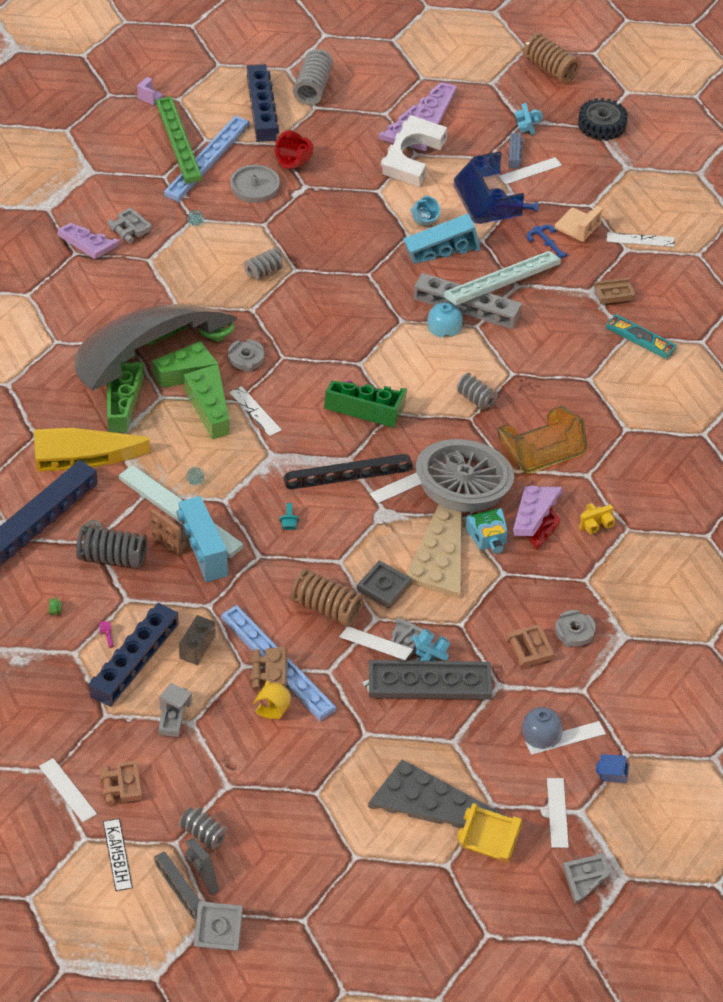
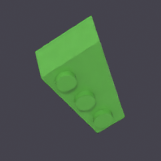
M201 341L153 360V377L162 388L183 385L184 374L218 363Z

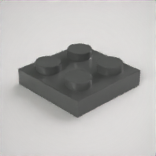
M379 560L357 584V590L389 608L411 584L412 578Z

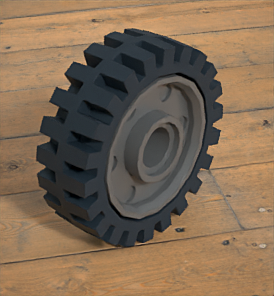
M594 98V101L592 99L588 100V103L585 102L580 107L578 116L579 129H581L583 134L586 133L587 137L591 135L592 139L597 137L600 141L602 138H604V141H608V138L614 140L615 137H620L626 130L628 113L625 107H622L620 103L617 104L615 100L611 102V99L605 101L604 98L600 100Z

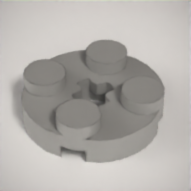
M247 339V342L236 341L229 347L228 362L233 367L250 373L264 362L263 347L259 342Z
M569 610L559 616L555 625V633L564 646H583L593 641L596 627L591 616L580 614L581 611ZM572 626H575L576 628L580 629L572 630Z

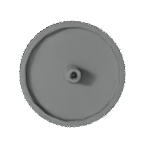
M247 165L239 168L232 174L230 187L232 193L240 200L260 203L276 196L280 188V179L277 173L269 167Z

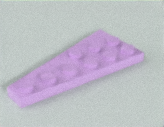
M443 82L438 84L430 91L426 98L419 100V104L413 105L398 118L395 124H390L385 132L382 131L378 139L394 143L397 133L401 132L404 121H407L410 115L439 125L457 91V86ZM423 144L408 146L422 151H426L428 148L427 145Z

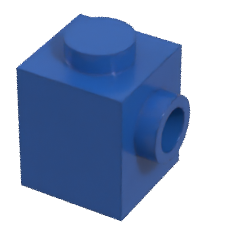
M601 754L600 761H597L596 773L605 782L627 783L630 763L626 756Z

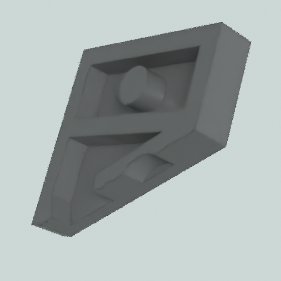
M194 838L187 840L188 850H186V856L189 862H193L210 894L218 892L219 889L210 856Z

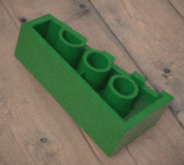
M331 381L325 391L324 409L395 427L405 407L407 388H400V391L391 390V387L384 386V389L372 388V385L369 384L360 387L356 386L355 383Z

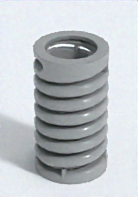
M314 49L305 56L293 89L295 98L302 104L315 105L322 98L334 64L331 55L324 50Z

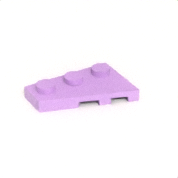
M72 223L61 227L57 233L59 237L94 259L118 247L120 244L118 239H107L101 233L98 235L89 232V229Z

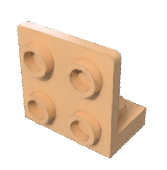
M597 205L586 214L572 207L555 224L554 228L584 242L601 224L603 208Z

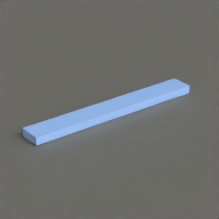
M234 116L195 158L201 176L212 167L250 126L248 120ZM181 173L164 191V196L179 202L197 182L185 184Z
M237 605L221 614V619L252 651L254 649L260 650L261 657L266 656V649L277 647ZM287 657V688L319 721L336 712V706Z

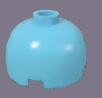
M443 302L432 307L428 313L427 324L429 331L433 335L438 337L450 335V337H453L461 331L463 317L457 306Z

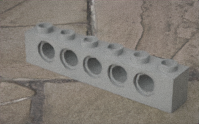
M422 273L414 286L413 299L431 305L443 302L453 304L444 297V293L461 284ZM486 293L455 306L459 308L461 314L514 329L521 314L522 303Z

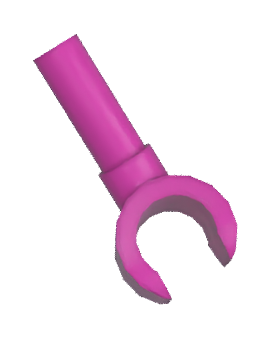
M100 621V633H106L108 646L112 648L114 645L111 637V623L109 621Z

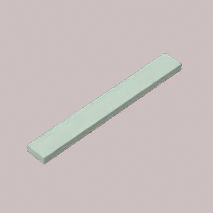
M547 251L447 290L444 293V297L454 305H458L560 264L561 259L552 252Z
M133 465L119 475L120 481L179 522L176 511L179 510L178 502L183 500ZM214 523L227 549V557L230 559L243 549V543Z

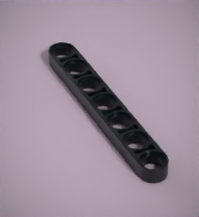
M399 454L290 471L284 475L283 479L287 489H300L407 472L412 468L413 464L408 454ZM407 461L406 464L399 465L400 463ZM291 479H297L293 482H288Z

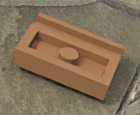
M629 278L594 282V289H596L600 304L635 300V293L631 283H629Z

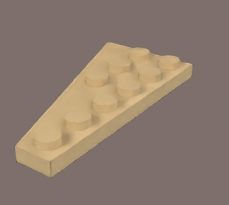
M438 504L406 573L407 576L412 578L411 584L460 599L461 511L449 509Z

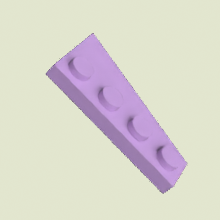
M525 486L513 528L514 536H534L543 523L542 519L550 513L549 509L551 506H555L557 498L562 496L563 487Z

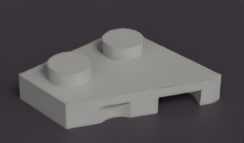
M397 617L391 641L413 649L406 658L407 660L417 650L415 647L416 643L411 640L414 634L419 636L423 629Z
M605 854L565 862L562 865L575 904H578L611 874Z

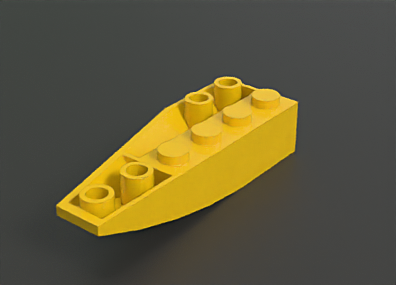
M79 428L34 429L37 472L66 471L79 460L95 468L150 453V440L146 436Z

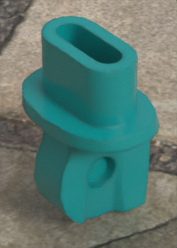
M286 503V515L280 516L279 521L282 522V529L295 530L300 518L292 515V503Z

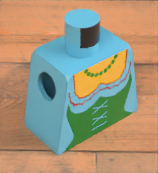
M502 509L467 516L466 531L481 550L491 548L493 553L496 554L502 552L504 549L503 545L507 542V527Z

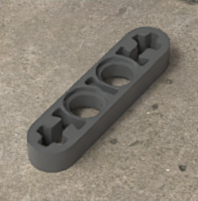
M163 851L154 856V862L158 870L189 915L196 922L198 901L200 900L167 853Z

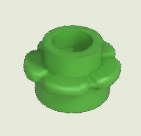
M58 597L56 599L50 598L49 614L57 616V613H61L62 601H58Z

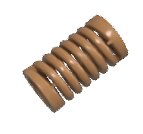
M541 33L533 34L523 48V57L531 61V63L540 67V69L549 73V75L558 79L563 84L572 81L580 69V59Z
M303 569L292 586L290 600L294 603H299L301 606H306L307 609H312L314 612H319L323 616L326 615L329 619L332 618L336 622L339 621V623L346 627H350L361 611L364 595L361 593L356 594L354 590L349 591L346 586L342 587L341 584H335L334 581H329L326 577L322 578L321 575H316L313 571ZM300 581H302V583H301V585H300V588H299V591H298V594H297L298 585H299Z

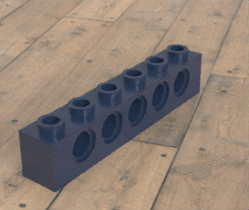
M266 64L247 65V83L256 142L276 141V134H279V124H276L277 113H274L276 112V105L274 102V92H271L272 81L270 71H267Z
M159 602L154 608H151L145 619L137 624L135 631L126 637L124 644L114 651L109 662L103 664L98 675L90 680V697L111 707L179 625L178 612Z

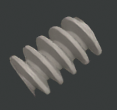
M276 247L255 256V258L244 261L245 272L256 280L260 276L264 277L266 275L265 272L271 274V270L277 271V268L281 269L283 267L281 253Z
M469 372L465 373L458 382L457 392L463 395V397L468 398L470 402H473L474 405L479 406L482 410L490 408L498 398V392H493L491 387L487 388V384H482L481 380H477Z
M192 807L188 808L179 822L181 828L186 829L188 833H192L193 837L198 838L201 843H205V846L211 848V850L216 849L221 844L227 833V827L223 826L220 828L221 823L219 821L214 823L215 819L213 817L208 818V813H202L200 807L195 810Z

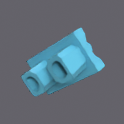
M527 103L522 104L523 109L515 112L520 133L530 131V134L533 135L536 134L533 123L538 124L543 119V114L536 109L529 112Z
M425 628L419 636L414 634L411 638L416 643V655H419V661H434L435 657L447 661L449 655L446 651L450 645L449 640L439 636L437 641L433 643L432 640L435 635Z

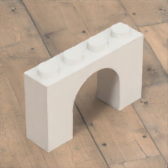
M410 115L408 120L404 121L401 132L397 133L394 144L390 145L387 156L381 161L383 175L420 187L426 176V164L412 160L402 152L413 144H423L441 150L447 139V127Z

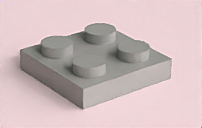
M198 901L194 946L238 951L243 906Z

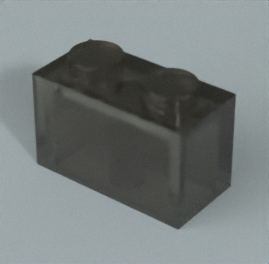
M199 615L195 617L179 643L180 659L195 665L199 664L216 637L215 621Z

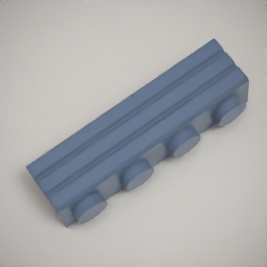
M511 133L508 168L519 169V165L522 163L521 144L523 143V138H521V133Z

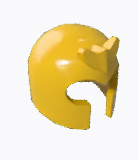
M267 681L253 702L255 705L257 701L266 699L269 706L265 707L261 704L255 712L263 718L280 719L291 705V694L282 684Z

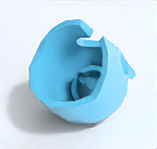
M423 196L422 200H418L413 204L410 212L417 224L430 226L439 217L440 206L433 197Z

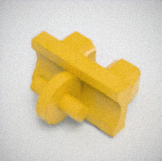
M592 503L587 504L586 511H583L580 515L581 523L579 529L581 531L586 530L591 535L599 530L600 524H603L607 529L613 527L615 519L612 515V505L595 507Z

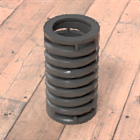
M82 525L77 539L76 556L78 560L87 559L90 562L110 563L111 565L117 564L118 566L124 565L125 567L131 566L141 569L147 551V535L142 534L139 537L138 533H133L131 536V533L128 531L124 534L122 530L116 532L115 529L109 531L108 528H105L102 531L101 527L95 529L94 526ZM83 535H84V543H83V548H82V539H83Z

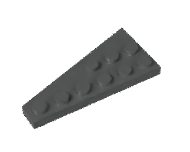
M403 759L368 803V808L376 809L378 807L387 809V812L395 813V811L405 813L408 817L438 824L445 822L452 824V827L456 828L465 826L467 821L464 820L467 808H471L473 803L477 804L480 808L506 816Z

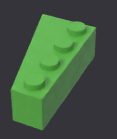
M144 362L120 363L122 377L107 383L108 432L121 433L128 431L144 381Z

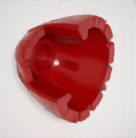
M286 130L278 136L279 139L275 142V156L281 167L295 169L303 166L311 159L314 148L310 139L302 137L293 130Z

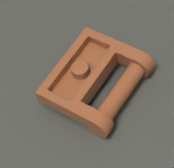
M540 624L507 633L506 639L508 643H511L519 659L518 664L521 669H527L531 665L554 659L555 654ZM523 638L530 656L526 657L518 639Z

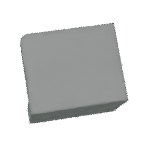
M170 683L159 696L160 709L168 712L172 706L177 709H181L183 706L190 708L192 705V693Z

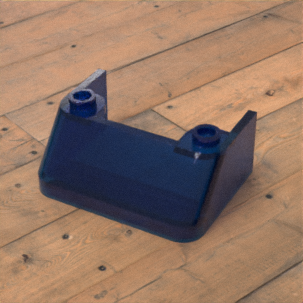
M501 151L473 157L454 178V187L474 223L482 224L522 216L523 193L507 196L499 188L489 190L483 179L486 176L500 174Z

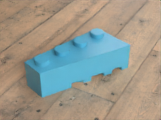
M201 496L178 502L177 518L179 522L182 521L184 533L188 536L205 582L228 576L227 549Z

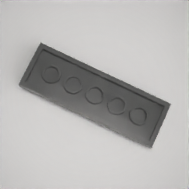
M369 660V698L492 699L491 662Z

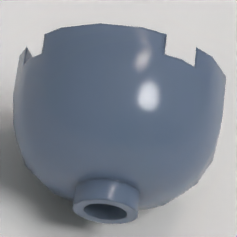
M537 707L530 710L525 715L522 723L521 732L525 737L524 740L527 744L539 749H546V746L552 745L553 747L557 745L563 734L561 718L554 710L547 707Z

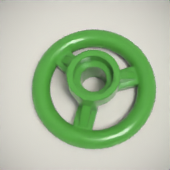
M234 323L227 324L229 328L221 327L211 333H207L200 328L198 330L202 336L218 342L233 332Z

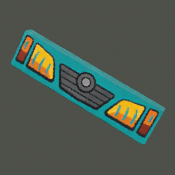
M617 314L606 323V329L665 359L676 350V344Z

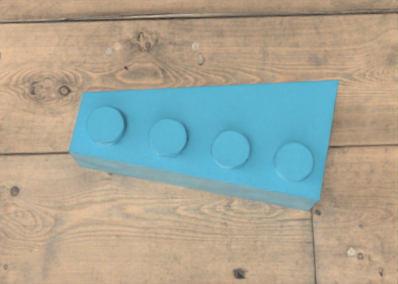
M469 214L403 238L413 264L435 260L438 256L450 257V254L458 252L465 254L467 250H481L476 228Z

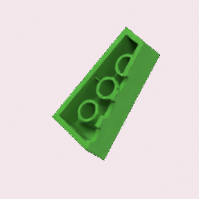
M218 364L184 374V390L212 440L229 435V415Z

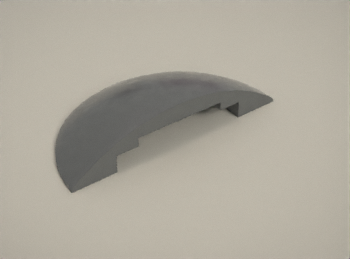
M189 304L158 305L127 313L97 329L81 344L74 360L76 374L80 381L93 391L122 377L120 363L134 357V349L186 324L193 328L198 326L203 331L211 333L236 321L237 317L217 309Z

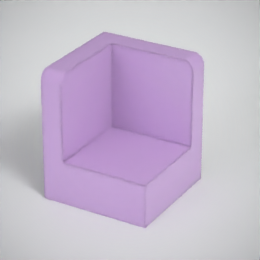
M146 77L137 85L138 99L154 106L157 99L163 98V94L153 90L151 78Z

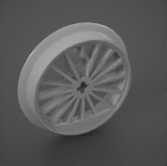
M464 439L439 441L426 447L419 454L416 461V472L421 480L424 492L436 503L457 511L475 512L496 505L503 495L510 490L514 481V472L509 461L497 450L476 441ZM464 458L469 459L467 464H465ZM472 460L479 462L476 466H471Z

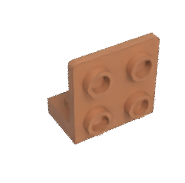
M155 509L150 510L151 536L156 541H160L168 550L178 555L191 546L183 528L169 518L164 517Z

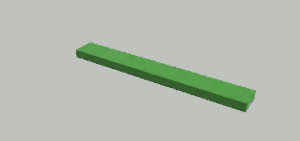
M172 97L157 99L156 105L185 184L202 181L200 170Z

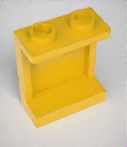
M473 803L471 808H467L464 820L467 821L464 828H460L457 835L460 847L509 864L523 824L522 819L515 816L510 818L480 808L477 804Z

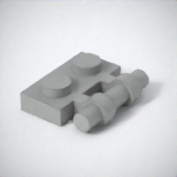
M131 207L117 214V221L110 219L107 223L114 233H118L120 238L128 243L134 241L132 235L139 238L152 231V225Z

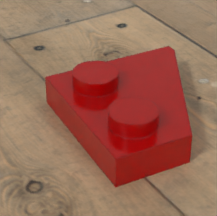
M552 508L549 509L550 513L548 516L542 519L543 523L534 536H526L536 550L542 546L560 525V518Z

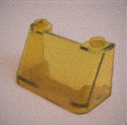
M559 406L548 413V425L519 435L516 434L514 427L504 425L497 428L499 440L517 466L523 472L531 473L580 456L586 451L587 440L584 419L564 406Z

